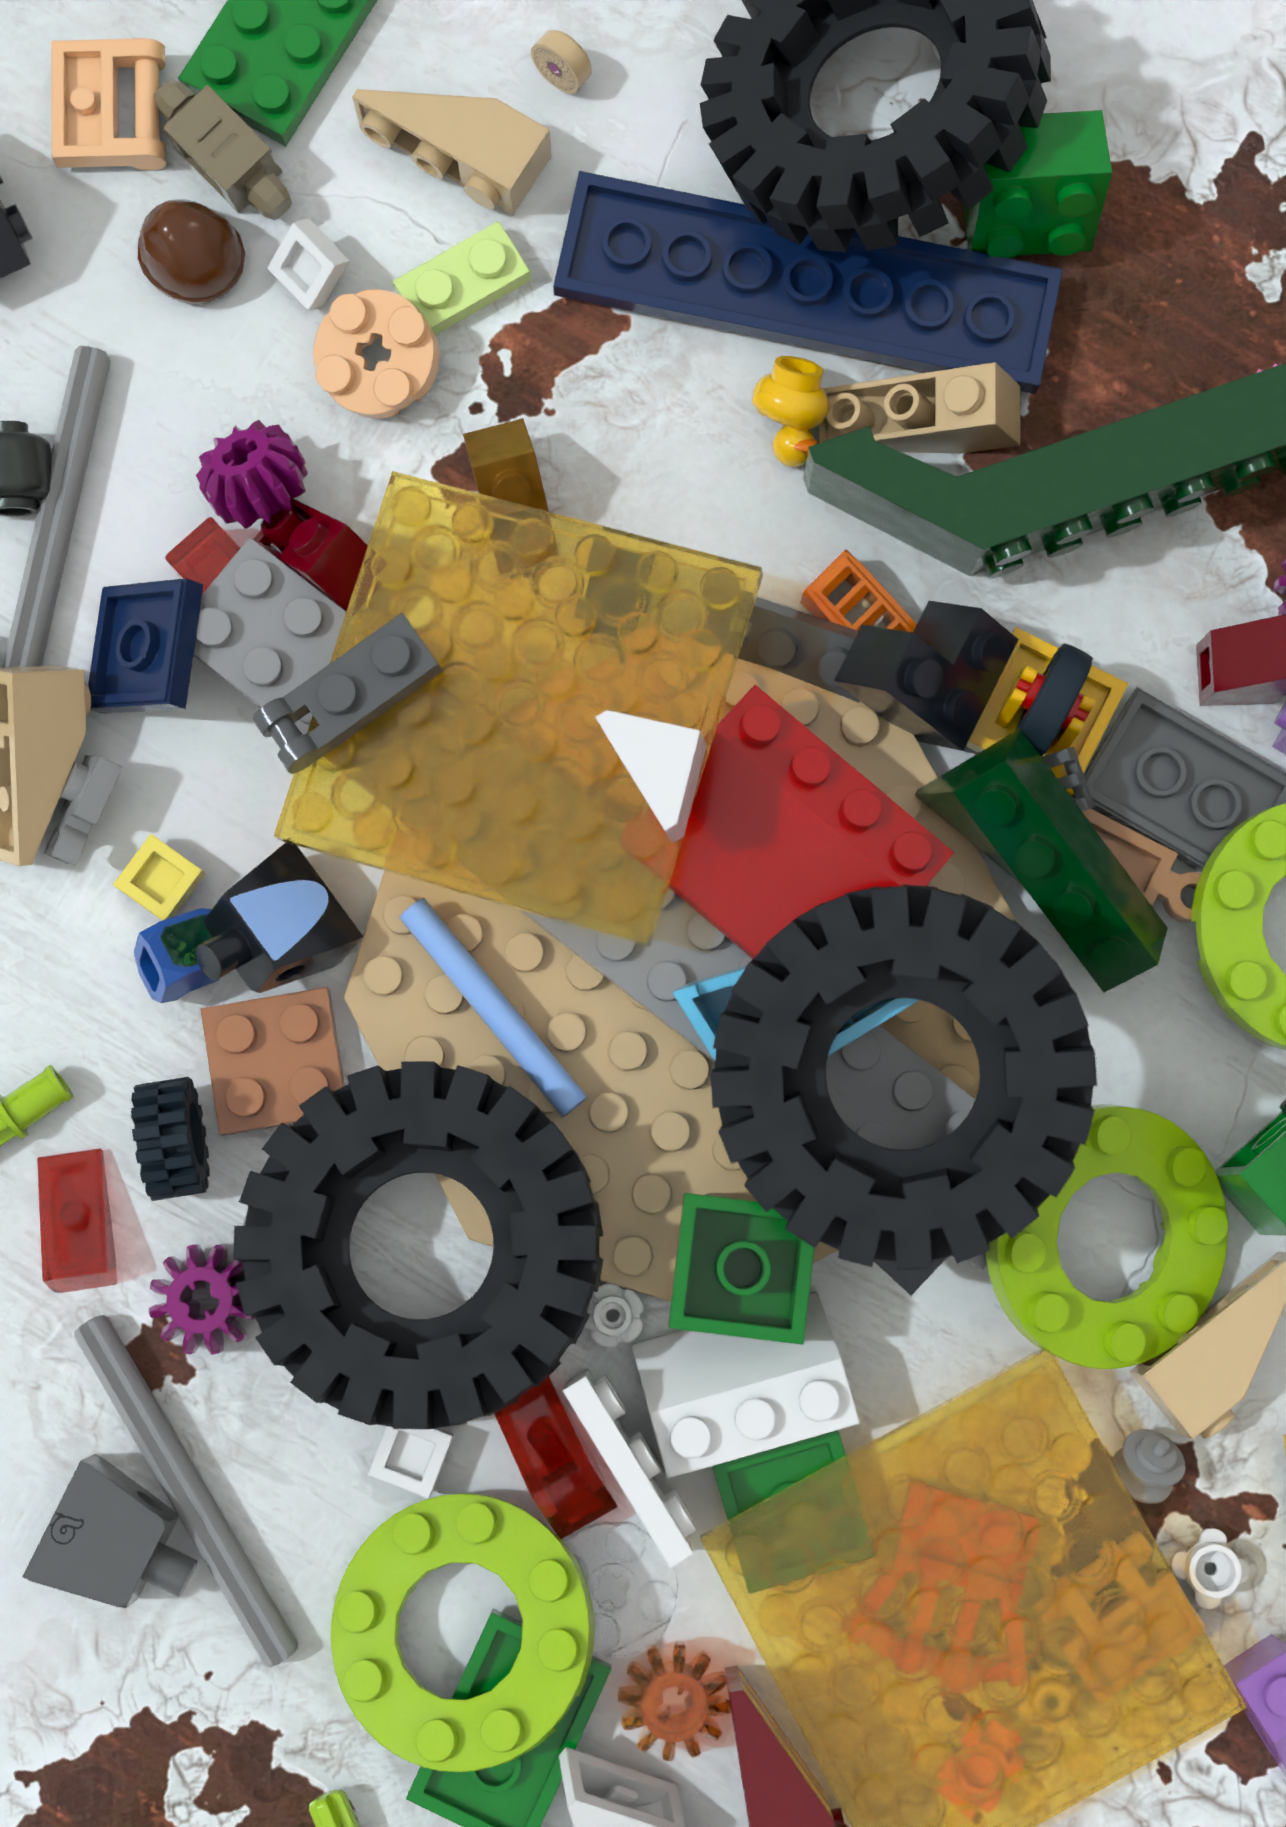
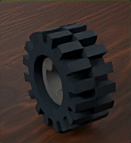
M188 1076L135 1085L131 1097L134 1107L131 1108V1119L135 1126V1129H132L133 1141H136L137 1151L135 1152L137 1164L140 1163L141 1165L140 1177L142 1183H145L147 1195L150 1196L152 1201L207 1192L206 1189L209 1186L208 1177L210 1176V1168L207 1162L209 1151L205 1143L207 1135L205 1125L203 1126L202 1107L198 1105V1093L196 1088H194L192 1079Z

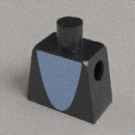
M291 839L220 897L204 919L205 927L212 938L199 944L196 947L195 954L200 968L209 978L218 980L237 970L250 990L262 993L337 966L363 938V935L296 843Z

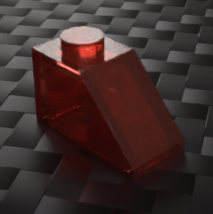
M549 1376L539 1387H532L518 1397V1402L495 1413V1417L532 1499L559 1539L565 1538L618 1507L593 1454Z

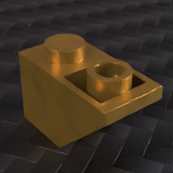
M524 419L464 433L463 437L500 576L561 561L536 454Z

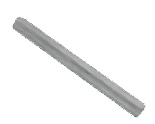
M79 346L74 351L51 452L50 491L39 504L2 668L42 666L110 366V359L106 352L95 347Z
M101 1315L90 1319L75 1330V1339L264 1665L270 1668L280 1664L291 1657L298 1649L296 1639L109 1318Z

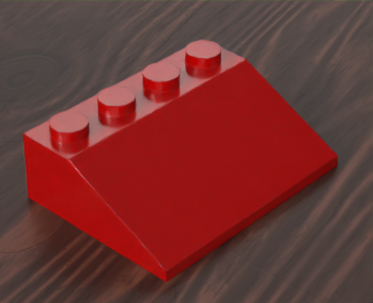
M754 685L704 740L706 750L684 837L672 843L649 806L619 843L623 849L752 959L774 935L779 933L791 921L817 905L841 897L845 893L876 886L893 887L902 886L903 884L927 886L954 854L950 848L757 685Z

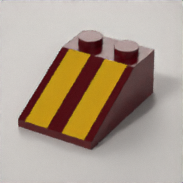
M725 1667L749 1827H847V1824H844L841 1807L829 1808L823 1788L739 1667Z

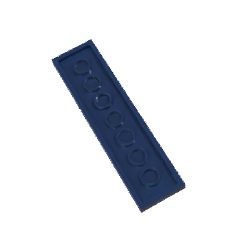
M579 171L553 290L554 296L924 372L996 362L1020 385V391L1036 394L1041 382L1063 269L1005 257H990L986 253L898 236V245L867 251L856 229L847 252L818 250L809 233L801 245L778 236L768 220L762 225L745 204Z

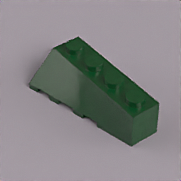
M1021 729L917 789L915 793L917 798L1013 877L1030 894L1103 993L1158 965L1168 927Z

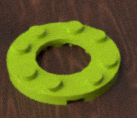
M1286 803L1263 810L1237 825L1218 844L1207 860L1199 877L1194 893L1191 923L1196 922L1197 944L1201 960H1197L1201 976L1217 1004L1244 1031L1260 1041L1282 1050H1286V975L1270 957L1263 936L1264 906L1274 885L1286 875Z
M1099 1104L1091 1105L1095 1112L1086 1145L1080 1144L1073 1160L1075 1170L1057 1198L1050 1194L1038 1208L1039 1217L1013 1238L1005 1233L989 1242L990 1251L986 1252V1262L994 1293L1003 1311L1016 1329L1032 1344L1058 1358L1080 1366L1096 1369H1119L1144 1363L1161 1355L1173 1347L1177 1340L1191 1330L1201 1318L1215 1294L1224 1268L1228 1243V1219L1224 1195L1215 1170L1203 1150L1183 1129L1172 1121L1143 1109ZM1116 1172L1131 1175L1151 1191L1161 1208L1163 1222L1160 1224L1162 1229L1165 1230L1163 1244L1154 1256L1153 1272L1146 1282L1140 1283V1287L1131 1295L1111 1301L1091 1299L1074 1288L1061 1267L1057 1237L1061 1215L1073 1194L1092 1178Z
M451 1494L433 1497L410 1505L383 1522L369 1535L350 1561L340 1582L332 1612L331 1652L334 1670L339 1687L355 1718L379 1744L391 1753L410 1763L438 1771L465 1772L486 1769L515 1760L545 1741L555 1731L554 1728L566 1715L576 1696L580 1695L592 1660L595 1633L594 1611L590 1591L577 1559L558 1534H555L541 1520L527 1512L526 1509L498 1498L476 1494ZM452 1563L477 1564L497 1574L515 1595L523 1619L521 1649L510 1673L491 1691L468 1700L443 1698L420 1684L406 1667L399 1644L400 1614L409 1595L415 1590L417 1584L430 1572Z

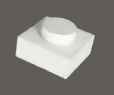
M309 218L292 223L267 269L310 311L324 306L350 260Z
M386 1426L368 1476L429 1499L454 1434L440 1428L393 1429V1427Z

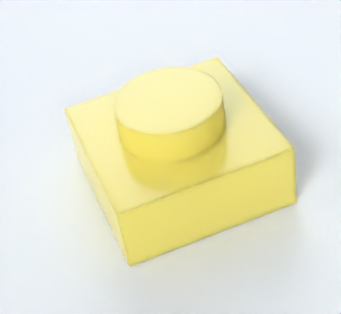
M150 834L116 879L113 886L163 921L175 917L206 873Z

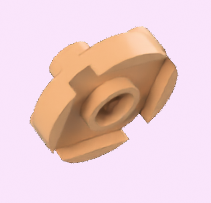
M380 289L364 290L356 294H344L332 303L330 312L324 317L317 330L313 348V359L316 368L315 376L322 389L327 391L339 405L347 410L367 418H389L401 413L398 410L408 407L414 400L419 401L428 393L438 372L440 359L439 344L424 314L403 296ZM382 338V346L391 351L389 361H378L375 370H367L368 361L362 357L365 346L371 345L374 339Z

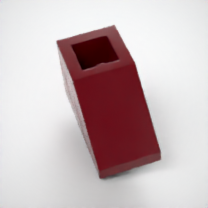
M293 498L290 499L292 510H280L273 514L270 524L263 520L260 532L253 540L356 619L394 571L347 524Z
M1286 614L1210 630L1196 645L1200 706L1274 704L1286 695Z

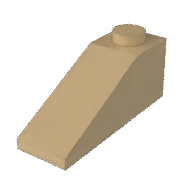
M57 665L0 668V861L17 866L32 865L86 735V716L91 708V694L87 683L84 681V669Z
M1277 1252L1206 1309L1194 1327L1181 1336L1173 1347L1153 1359L1138 1364L1130 1371L1178 1434L1191 1439L1201 1434L1204 1439H1207L1217 1434L1234 1419L1235 1414L1231 1408L1245 1397L1286 1304V1252Z

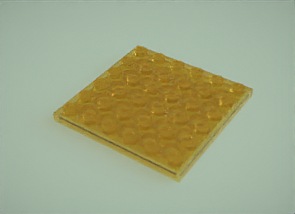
M392 471L330 663L397 615L403 613L444 671L315 763L298 773H294L274 837L289 844L650 947L683 837L674 843L670 841L602 730L596 716L609 710L700 730L706 743V750L691 806L692 810L763 578L762 567ZM313 716L307 734L319 726Z
M1039 1349L700 1535L702 1544L851 1827H1035L1246 1709L1244 1702L1054 1354L1047 1350Z

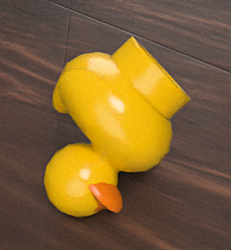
M794 356L777 357L774 361L772 373L766 374L756 383L752 403L760 415L785 425L777 431L773 439L772 449L777 460L788 467H798L806 463L808 447L818 444L810 429L821 424L829 411L827 395L820 386L824 372L823 368L810 360Z

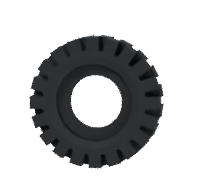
M742 0L751 19L732 15L726 16L713 39L722 57L706 59L700 84L709 99L700 103L702 126L711 140L709 146L745 206L762 225L768 220L778 236L798 245H801L809 233L818 250L847 252L856 229L867 251L898 245V219L901 216L908 214L919 238L949 224L939 199L948 192L969 211L994 190L983 166L985 163L1009 173L1028 148L1020 127L1038 128L1048 100L1041 84L1051 82V55L1045 42L1047 37L1033 0ZM897 27L919 32L936 46L941 61V72L937 88L929 102L924 98L890 124L894 133L875 140H870L867 134L832 137L823 132L814 122L810 108V97L814 81L826 61L847 42L873 30Z
M906 884L893 887L876 886L845 893L841 897L817 905L791 921L779 933L774 935L766 942V945L754 959L748 963L731 990L732 996L726 1010L720 1016L713 1048L716 1049L715 1068L710 1072L713 1108L718 1107L722 1122L718 1132L731 1164L738 1162L747 1177L744 1184L746 1189L766 1213L773 1208L788 1221L785 1229L815 1248L820 1241L838 1249V1259L872 1267L874 1259L895 1261L897 1270L932 1269V1260L954 1256L956 1263H960L989 1252V1242L1005 1233L1013 1238L1039 1217L1038 1208L1050 1194L1057 1198L1075 1170L1073 1160L1080 1144L1086 1145L1095 1112L1091 1105L1093 1086H1097L1095 1050L1091 1046L1087 1028L1089 1024L1076 992L1072 989L1063 974V970L1042 947L1041 943L1016 921H1012L996 911L992 906L962 893L959 895L939 890L937 887ZM887 999H918L945 1010L966 1030L978 1056L980 1070L979 1088L969 1114L947 1137L921 1148L890 1149L860 1137L841 1119L834 1108L828 1092L826 1081L827 1059L837 1033L858 1011Z
M401 1061L400 1069L385 1071L377 1065L347 1075L348 1085L336 1091H332L325 1086L300 1104L299 1107L304 1114L291 1127L281 1122L262 1148L270 1156L261 1173L251 1170L249 1172L239 1203L248 1205L245 1226H234L233 1260L243 1262L245 1280L236 1283L245 1316L255 1317L262 1332L255 1338L273 1365L284 1366L293 1376L290 1382L314 1402L327 1403L338 1409V1415L367 1425L378 1424L393 1427V1429H436L467 1424L468 1421L483 1416H491L518 1402V1397L532 1387H539L561 1364L559 1359L569 1345L576 1344L590 1316L587 1310L593 1292H598L603 1259L599 1257V1237L603 1236L599 1204L594 1200L589 1184L592 1181L578 1153L571 1147L561 1130L539 1107L511 1086L507 1088L494 1081L487 1074L457 1065L456 1069L443 1068L435 1061ZM413 1173L439 1174L464 1185L484 1207L493 1233L491 1265L480 1288L465 1304L456 1310L430 1319H408L382 1309L367 1296L359 1285L350 1259L352 1227L365 1201L387 1182Z

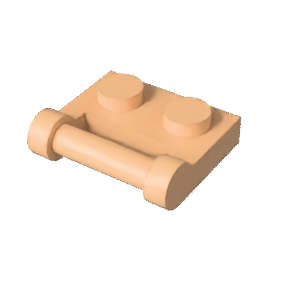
M146 38L51 41L52 159L57 168L132 166L141 170L153 171L166 166V145L160 141V110L154 98L156 91L159 89V71L165 68V46L163 43ZM118 68L135 69V138H118Z

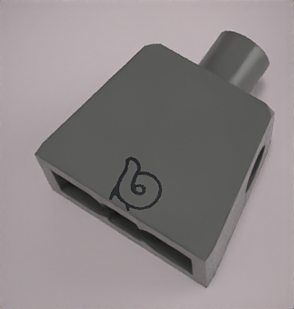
M94 1454L80 1461L22 1577L31 1582L115 1607L127 1608L138 1599L146 1582L179 1598L191 1579L198 1561L165 1545L179 1516L177 1513L107 1460Z

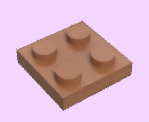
M328 987L200 1008L219 1135L225 1136L278 1127L281 1122L286 1125L294 1124L304 1114L299 1107L304 1101L325 1086L332 1091L345 1086L331 992Z

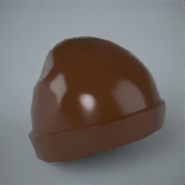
M180 199L168 200L157 205L145 217L138 239V261L143 274L150 283L171 299L186 304H206L220 299L238 283L243 272L246 253L240 234L217 211L196 201Z

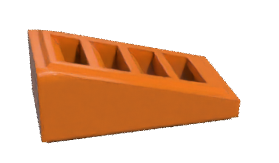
M847 549L805 589L800 604L813 616L857 631L860 630L862 625L872 626L881 616L890 623L886 627L887 629L913 633L917 625L876 578ZM846 580L853 588L834 606L827 597ZM864 598L872 606L851 625L845 616Z

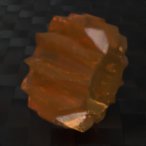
M676 1641L673 1645V1661L664 1662L661 1650L657 1645L648 1647L647 1654L652 1669L649 1671L640 1663L631 1661L627 1666V1674L639 1686L627 1685L618 1689V1701L628 1706H634V1708L628 1710L621 1717L623 1729L634 1730L645 1726L638 1737L637 1747L646 1752L660 1738L663 1740L662 1756L665 1761H672L674 1759L675 1742L684 1741L687 1752L691 1757L699 1756L701 1749L696 1733L699 1731L709 1739L718 1740L722 1735L721 1727L710 1716L727 1715L730 1713L731 1708L728 1699L713 1695L727 1685L724 1672H713L703 1676L711 1661L710 1654L705 1650L696 1654L690 1664H686V1647L682 1641ZM673 1686L677 1687L679 1696H681L684 1690L689 1692V1695L684 1698L685 1711L674 1715L671 1714L669 1705L664 1711L659 1709V1706L663 1704V1690Z

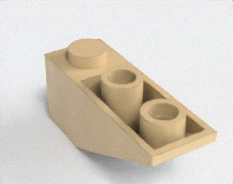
M357 89L352 96L360 124L359 127L369 139L382 147L390 148L393 144L409 153L413 162L432 177L441 179L446 175L464 186L465 193L472 200L487 209H494L498 206L514 215L551 158L550 130L497 98Z
M996 362L823 388L829 401V411L824 421L819 424V443L870 426L875 441L899 452L962 454L1020 446V385Z

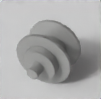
M1140 1429L1130 1433L1123 1443V1448L1115 1453L1111 1461V1472L1119 1488L1128 1496L1139 1502L1156 1504L1164 1501L1172 1492L1173 1485L1177 1484L1184 1476L1185 1460L1179 1448L1168 1437L1153 1430Z

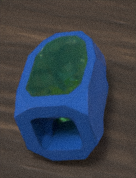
M196 909L160 921L139 932L134 948V956L139 975L151 999L159 1003L176 1001L189 992L220 980H213L202 971L195 954L196 947L199 944L212 938L204 923V919L212 909Z

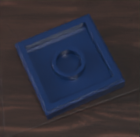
M184 578L103 587L88 681L91 694V711L106 714L186 709L204 584Z

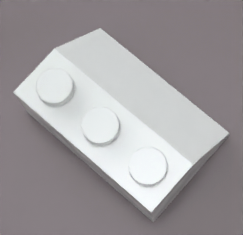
M818 1292L809 1294L804 1345L680 1330L631 1344L667 1479L860 1424L842 1359Z

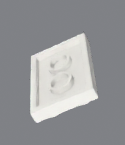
M586 1369L568 1380L563 1388V1393L670 1568L674 1567L693 1554L690 1534L697 1531L693 1516L675 1488L665 1494L654 1477L661 1472L659 1468L660 1463L641 1431L630 1437L623 1427L619 1417L626 1414L624 1410L626 1407L606 1374L595 1381L589 1369Z

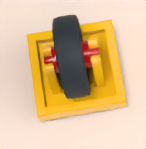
M1015 627L1012 634L1019 640L966 747L980 753L1006 736L1021 729L1041 757L1074 747L1084 774L1129 683L1093 666V657L1072 645L1064 643L1061 647L1057 648ZM1064 764L1051 768L1057 779L1067 776ZM1072 788L1066 790L1070 796L1073 795Z

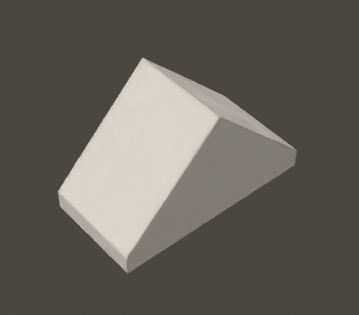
M609 710L596 716L602 730L670 841L674 843L684 837L706 750V743L701 731Z
M567 1747L559 1755L567 1807L574 1827H686L677 1784Z

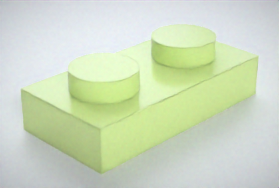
M497 221L393 280V285L397 294L408 299L424 314L431 330L437 335L531 281L528 267L501 223Z

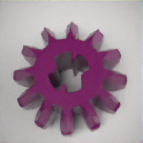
M258 420L245 430H241L235 425L232 434L226 438H213L215 449L204 452L199 456L202 466L196 474L200 483L199 488L215 514L220 516L226 524L238 521L245 529L251 527L258 519H263L270 524L273 514L280 510L291 511L290 499L299 497L306 492L303 479L308 474L305 467V459L298 446L294 445L289 434L285 433L279 424L266 427Z
M199 1244L190 1245L186 1248L187 1266L174 1256L166 1258L163 1262L165 1270L174 1279L173 1282L165 1279H154L150 1283V1290L158 1294L167 1295V1303L157 1304L149 1308L150 1317L159 1318L170 1315L172 1321L160 1333L164 1341L176 1338L185 1330L182 1351L186 1354L196 1353L203 1337L206 1348L211 1355L223 1352L224 1338L222 1331L231 1340L241 1342L247 1337V1333L235 1318L238 1316L244 1319H255V1317L245 1316L236 1283H238L237 1278L244 1273L243 1262L235 1260L224 1269L228 1256L226 1246L215 1245L206 1262L201 1246ZM206 1281L211 1284L210 1295L219 1299V1305L215 1309L205 1310L204 1317L199 1314L201 1304L192 1300L193 1290L206 1288Z

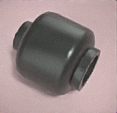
M0 421V516H28L38 513L40 501L50 491V444L46 439L29 433L28 424L25 422Z

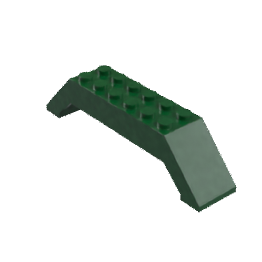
M1286 363L958 477L875 441L870 426L808 447L803 480L809 494L968 576L986 571L988 578H996L1023 567V557L1043 550L1046 551L1048 558L1061 556L1083 545L1081 537L1104 530L1107 538L1115 537L1143 524L1141 517L1163 509L1166 517L1176 516L1201 505L1200 496L1220 489H1223L1225 497L1240 494L1258 486L1261 483L1259 476L1280 468L1284 476H1286Z

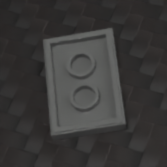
M1138 687L1131 693L1084 774L1095 806L1091 809L1178 853L1176 857L1178 860L1201 873L1214 849L1237 825L1263 810L1286 803L1285 772Z

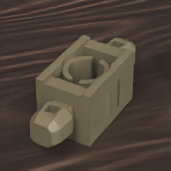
M171 79L166 81L156 91L154 95L156 105L168 120L163 129L176 151L238 213L250 204L264 217L276 220L291 207L292 200L290 194L278 178L282 170L271 156L272 149L208 85L196 95L182 82Z

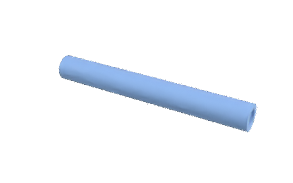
M422 898L406 909L399 917L562 1118L579 1106L587 1098L586 1094L428 901Z

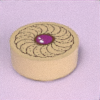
M548 30L531 48L532 60L541 75L549 83L565 93H576L592 74L591 63L586 52L566 33L558 30Z

